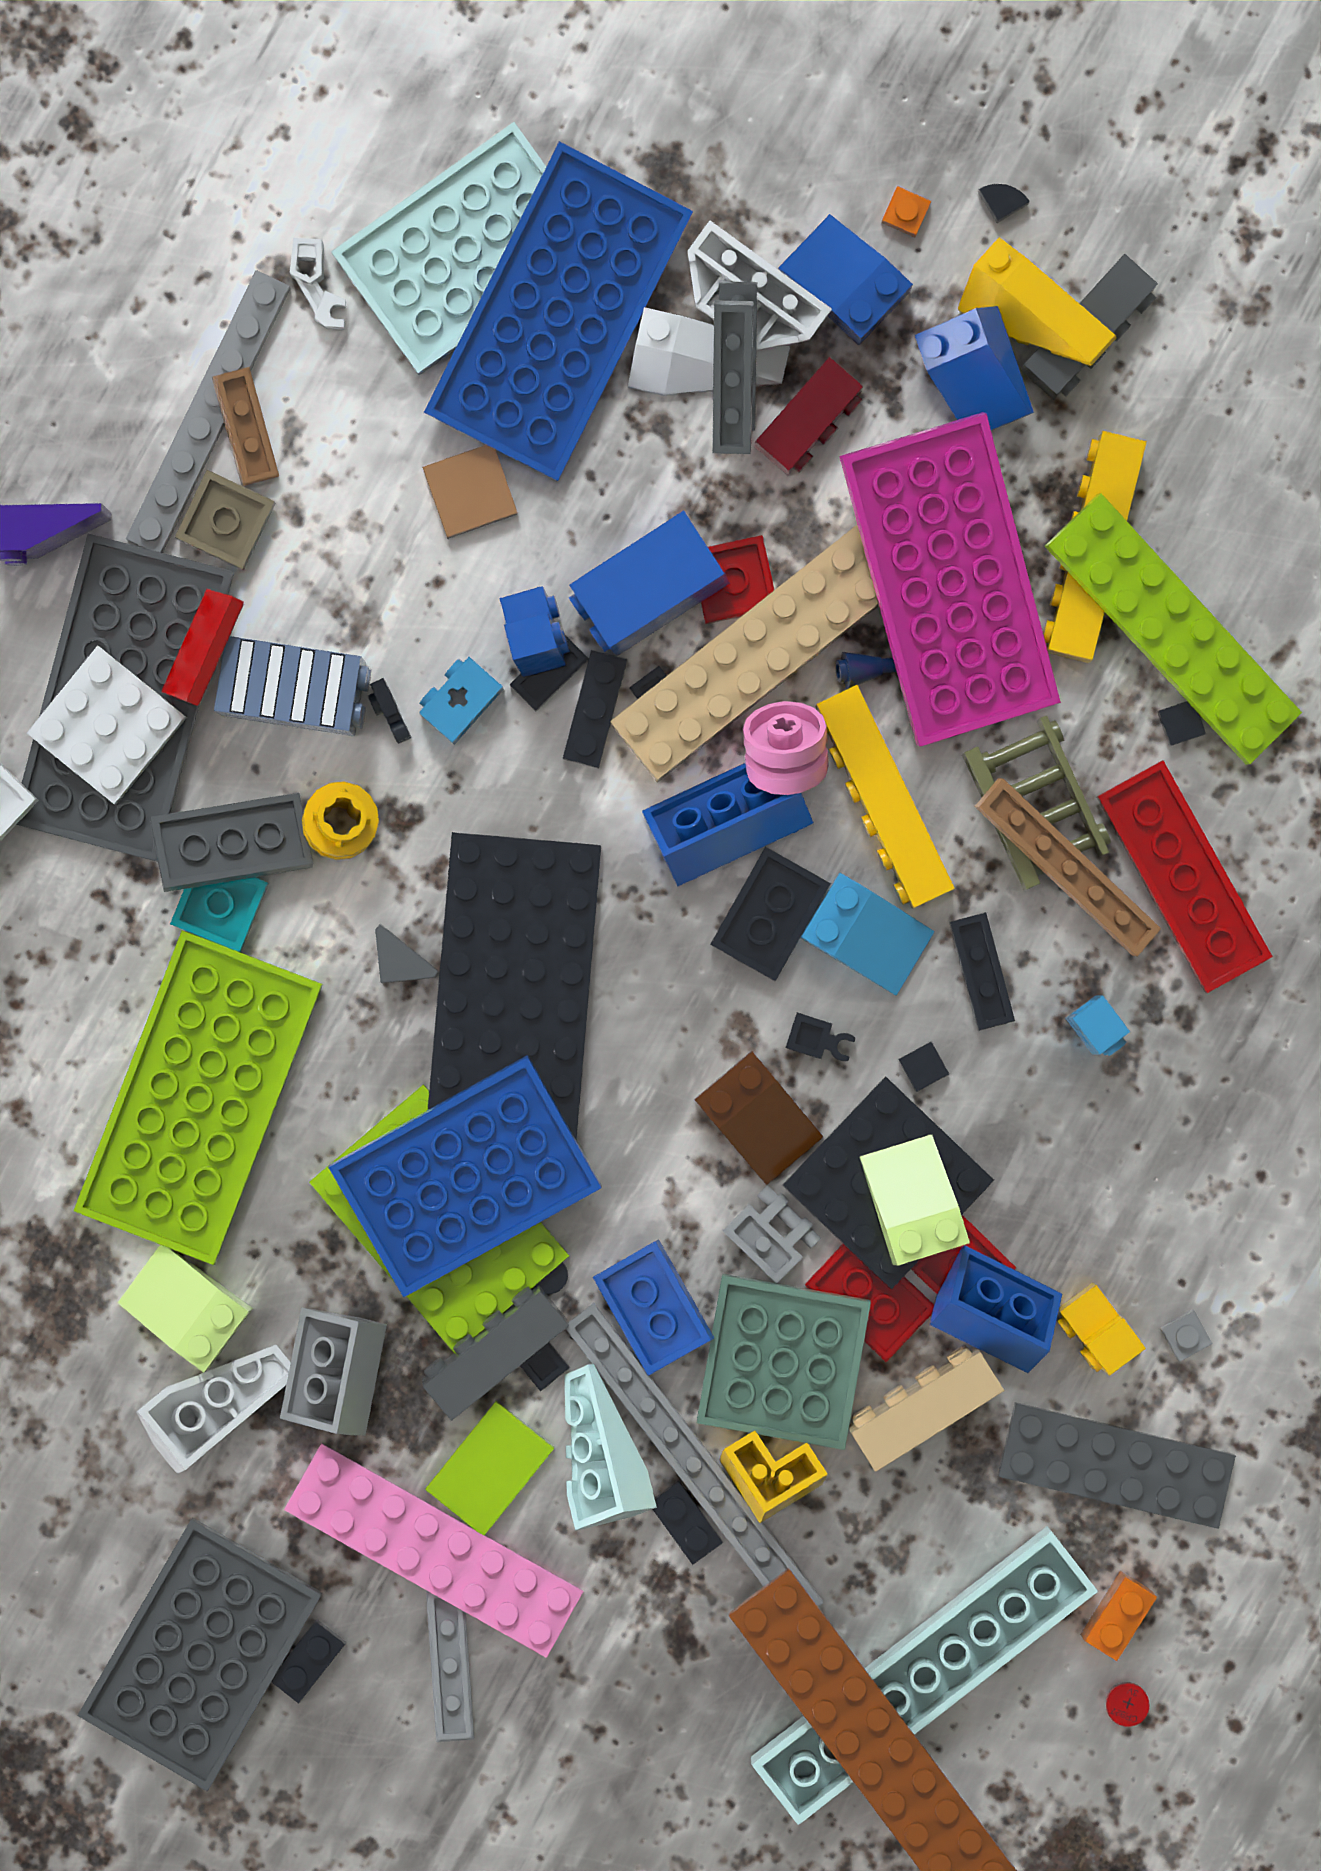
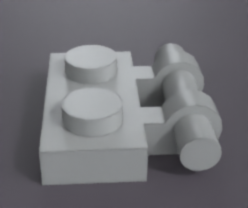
M767 1185L757 1195L767 1205L761 1214L748 1204L723 1232L777 1284L803 1258L793 1248V1245L801 1239L811 1249L821 1237L811 1228L813 1224L806 1217L801 1219L787 1205L789 1200L782 1193L777 1195ZM775 1215L791 1229L784 1238L769 1224Z

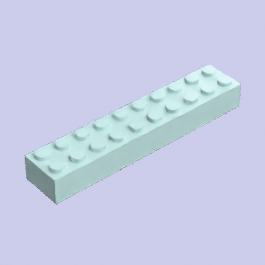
M1046 1526L865 1667V1669L912 1732L916 1734L1091 1598L1098 1590L1050 1528ZM804 1716L751 1756V1764L798 1825L853 1783V1780Z

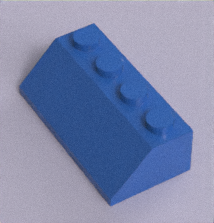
M745 763L642 810L677 887L814 823L802 793L782 795L771 794L758 789L749 781Z

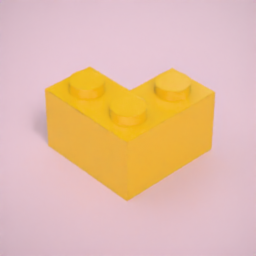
M1093 1282L1059 1307V1313L1062 1318L1057 1321L1070 1339L1075 1335L1084 1345V1348L1079 1352L1096 1372L1103 1370L1110 1376L1146 1349L1125 1319L1116 1312L1098 1286Z
M755 1430L723 1449L719 1459L759 1523L823 1485L828 1475L808 1443L775 1462Z

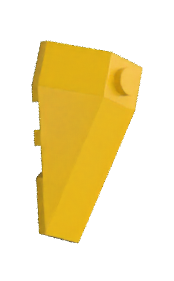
M1000 237L973 265L957 308L961 314H964L975 308L998 306L1008 337L1016 339L1018 343L1027 346L1030 343L1048 349L1053 354L1090 366L1096 362L1117 338L1113 332L1028 258Z

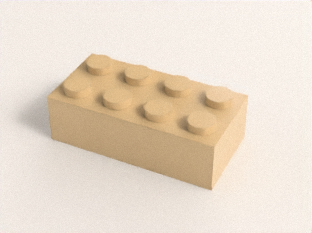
M964 1345L947 1356L949 1360L947 1364L939 1369H936L934 1365L924 1369L915 1376L917 1382L912 1386L904 1389L900 1385L883 1396L885 1403L874 1410L868 1405L851 1416L853 1423L849 1425V1430L875 1472L1005 1391L977 1348L972 1347L969 1349Z

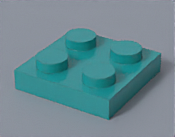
M253 877L184 889L170 925L241 952L269 883Z

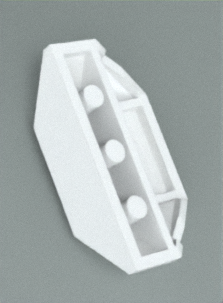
M712 221L707 223L688 249L695 306L713 320L714 302L719 300L720 281L758 282L757 351L809 341L832 310Z

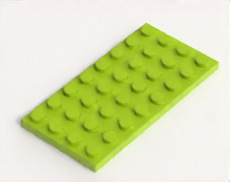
M182 930L73 1211L215 1265L323 984Z

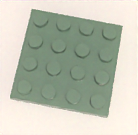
M722 1274L712 1330L714 1339L710 1341L696 1423L748 1433L755 1430L759 1435L845 1450L871 1300Z

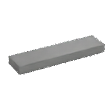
M426 1590L436 1742L474 1740L466 1612Z

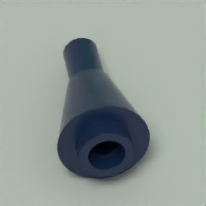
M842 652L841 660H836L835 663L838 682H843L846 689L880 677L884 673L897 672L893 657L881 659V657Z

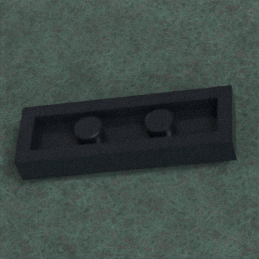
M591 650L563 760L599 769L627 659Z
M987 913L949 922L978 1031L1014 1022L1015 1018Z

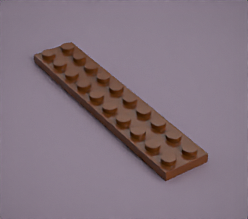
M790 1568L786 1569L728 1613V1616L920 1871H1017Z

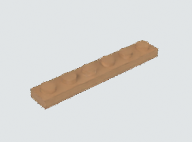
M998 778L974 806L1132 956L1138 957L1160 931L1161 928L1006 780Z

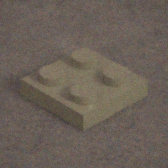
M206 470L175 538L244 570L276 503L267 497Z

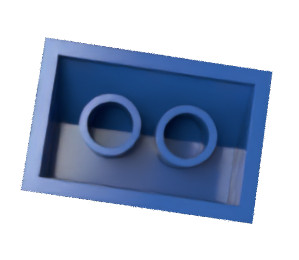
M964 1245L936 1296L929 1325L1029 1373L1050 1352L1062 1293Z

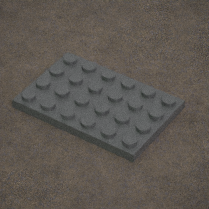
M192 1518L77 1716L208 1792L321 1597L322 1592Z

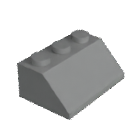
M301 1307L280 1419L335 1434L365 1436L387 1324Z

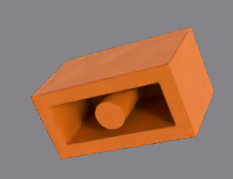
M1120 1571L1080 1635L1084 1641L1117 1661L1157 1596L1152 1590Z

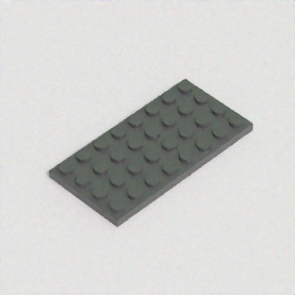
M87 534L39 717L94 649L100 646L187 718L116 805L33 739L21 783L39 801L16 825L158 862L150 817L171 813L199 705L190 704L161 691L206 589L229 595L234 576L233 571Z

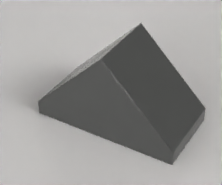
M379 924L375 929L380 983L430 979L438 976L440 971L387 928Z

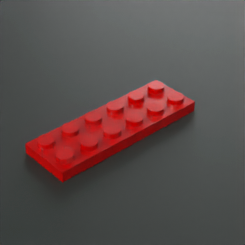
M1164 760L1096 797L1205 993L1211 992L1273 957Z

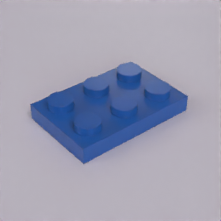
M659 1239L593 1277L648 1376L714 1339L712 1332Z

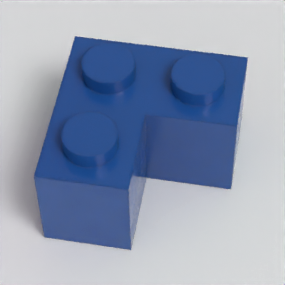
M541 586L499 598L506 621L504 628L511 655L521 675L524 677L565 666L566 662L563 654L570 651L564 630L562 631L559 621H554L555 618L560 617L555 596L548 597L544 587Z

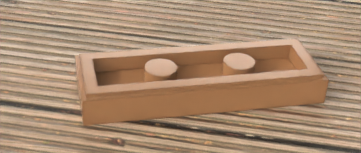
M250 367L212 376L241 485L246 486L279 477Z

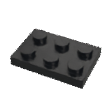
M765 846L710 945L771 980L776 981L831 883Z

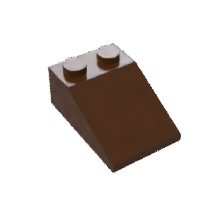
M750 1051L694 1099L766 1185L823 1138V1135L753 1051Z

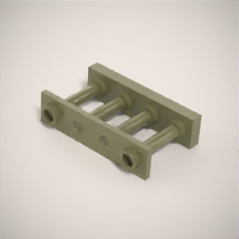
M1047 715L1039 718L1037 723L1041 731L991 754L987 751L981 754L978 746L962 754L982 798L995 783L991 774L996 772V767L1048 745L1056 765L1011 786L1023 797L1063 779L1072 799L1040 814L1051 824H1054L1079 813L1087 834L1070 842L1080 852L1094 847L1098 857L1109 853L1106 845L1111 843V839L1104 824H1096L1060 745V742L1064 741V737L1056 720L1050 722ZM995 827L1023 890L1025 891L1041 884L1038 876L1043 874L1042 870Z

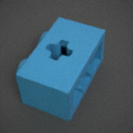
M470 657L464 662L460 659L456 660L444 675L448 678L446 683L439 690L435 687L430 689L419 703L423 706L419 714L454 745L504 690L501 684ZM465 689L467 691L465 694L467 704L464 707L460 704L455 705L454 708L450 706L453 702L450 696L451 692L455 690L457 693H461Z
M1103 995L1094 996L1065 1018L1092 1054L1100 1055L1103 1053L1104 1056H1110L1127 1043L1123 1037L1130 1033V1031Z

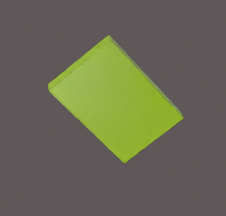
M496 1400L425 1490L474 1530L485 1536L555 1447Z

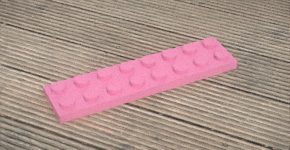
M322 1443L284 1509L546 1658L584 1592L573 1584L486 1535L478 1533L470 1526Z

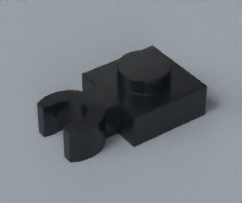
M382 678L371 683L370 686L374 693L367 696L376 716L384 714L398 744L411 739L410 732L386 680Z
M796 1012L785 1048L818 1059H822L826 1049L831 1052L835 1059L849 1061L850 1057L841 1054L837 1046L842 1040L855 1042L856 1038L849 1033H839L836 1036L831 1035L832 1023Z

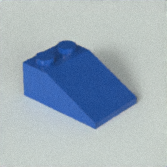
M831 214L778 267L783 274L829 306L832 310L828 317L857 345H860L911 292L913 286L884 256Z
M998 306L975 308L915 335L925 368L957 420L983 412L987 414L992 431L1034 413Z

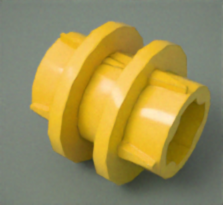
M345 781L328 783L317 789L307 801L302 817L303 835L310 847L321 856L333 860L351 859L364 852L373 841L379 824L377 806L370 794L360 786ZM340 807L347 809L348 815L356 820V826L352 827L348 834H336L333 832L331 825L324 822V816L328 815L332 808Z

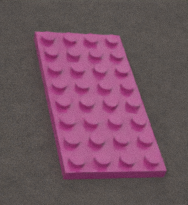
M982 412L839 456L916 745L921 747L1061 703L987 414Z

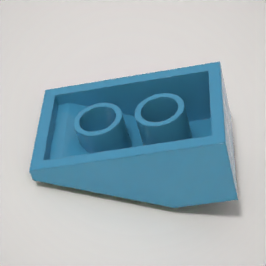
M839 873L800 939L897 996L935 931L844 874Z

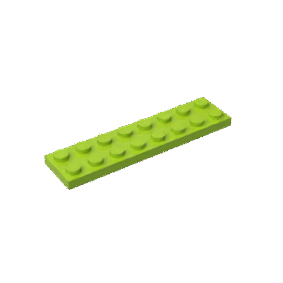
M1101 493L1097 494L1045 545V548L1246 765L1251 764L1302 713Z

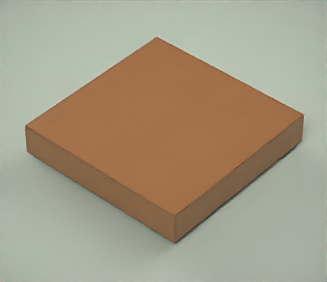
M488 445L422 467L447 539L518 515L497 452Z

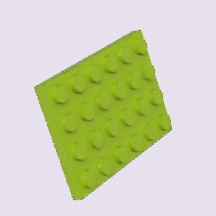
M423 1084L333 1162L428 1110L429 1089ZM328 1165L309 1183L392 1279ZM540 1222L406 1297L450 1349L456 1353L453 1347L468 1334H471L473 1338L485 1329L482 1324L489 1316L498 1310L501 1313L506 1311L513 1305L511 1300L526 1287L533 1288L570 1255L544 1224Z

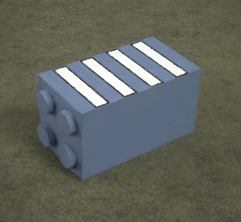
M230 636L222 655L214 711L224 717L355 736L356 728L362 729L364 725L366 707L360 703L362 691H369L371 670L369 666H366L364 659L357 655Z

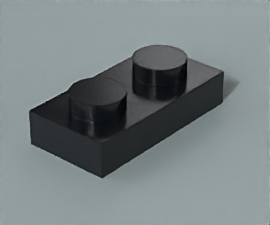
M679 1480L654 1498L657 1508L652 1510L692 1565L723 1543L720 1536Z
M317 1619L281 1664L271 1682L299 1704L344 1647L346 1641Z

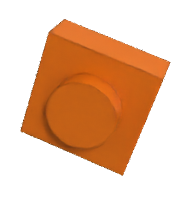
M897 186L881 223L915 238L931 201Z

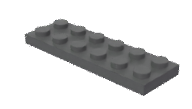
M1015 1402L998 1476L1219 1529L1236 1455Z

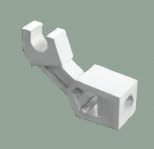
M293 238L290 275L297 281L316 314L314 317L315 321L326 329L345 330V320L332 318L331 311L336 307L346 308V300L327 291L323 292L318 284L324 279V244L322 239ZM299 261L316 262V267H314L315 275L310 278L307 274L300 273Z

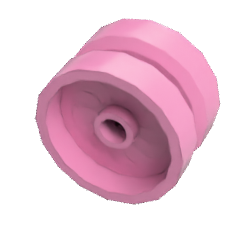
M783 701L767 704L755 710L746 719L743 727L744 746L746 749V772L749 781L758 789L771 794L790 795L802 793L816 787L826 777L829 767L828 751L826 748L827 729L823 715L815 708L799 702Z

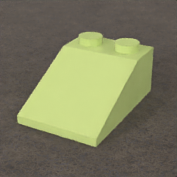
M932 1135L859 1157L893 1265L898 1266L970 1243L959 1206Z
M162 1245L157 1248L118 1301V1304L172 1350L203 1373L211 1367L253 1309L175 1250Z

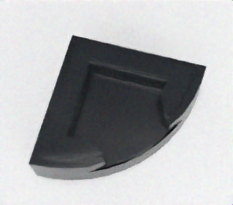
M990 184L978 189L979 195L996 223H999L1030 203L1020 190L1006 184Z

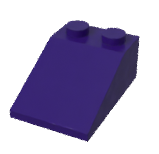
M102 503L0 505V561H5V565L11 566L27 565V559H38L111 521V512Z

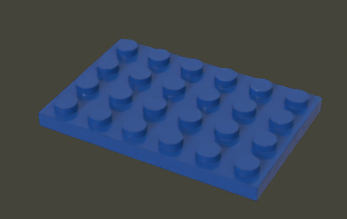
M528 1055L331 1163L328 1167L403 1297L602 1188L601 1183Z

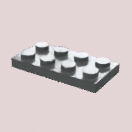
M293 793L150 817L163 891L169 892L313 868L310 845L303 835V809L300 794Z

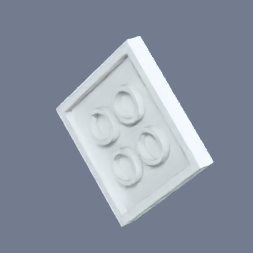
M97 646L28 730L27 734L116 805L187 717L100 646Z

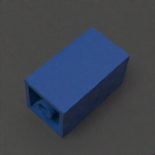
M683 510L569 584L575 593L569 599L584 621L591 618L594 626L589 630L604 652L611 649L618 656L727 586L730 582Z

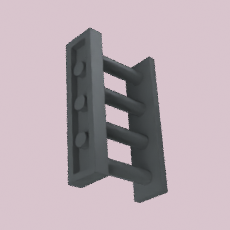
M719 282V300L714 302L712 453L751 454L752 431H755L758 282Z

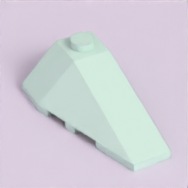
M586 1365L565 1374V1420L571 1425V1445H566V1458L572 1459V1480L566 1481L575 1530L630 1518L657 1508L648 1470L595 1365Z

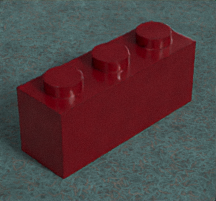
M829 357L757 438L754 447L787 476L794 469L800 473L814 457L809 451L816 443L820 441L824 445L838 430V427L834 424L843 413L849 417L861 404L863 399L859 395L862 392L863 386Z

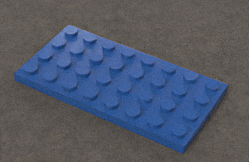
M559 141L423 413L558 481L693 211Z

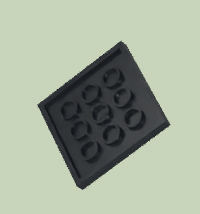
M885 1076L782 1186L888 1288L893 1289L920 1259L898 1266L892 1264L859 1157L932 1135L961 1215L991 1185L994 1179Z

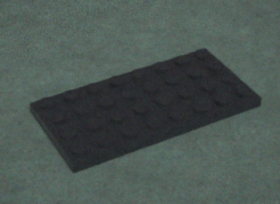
M452 832L428 1110L528 1055L574 1138L577 1140L601 845Z

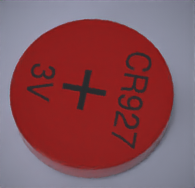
M1123 1682L1117 1684L1109 1691L1106 1697L1107 1713L1118 1725L1125 1727L1138 1725L1146 1718L1149 1712V1698L1146 1692L1135 1683Z

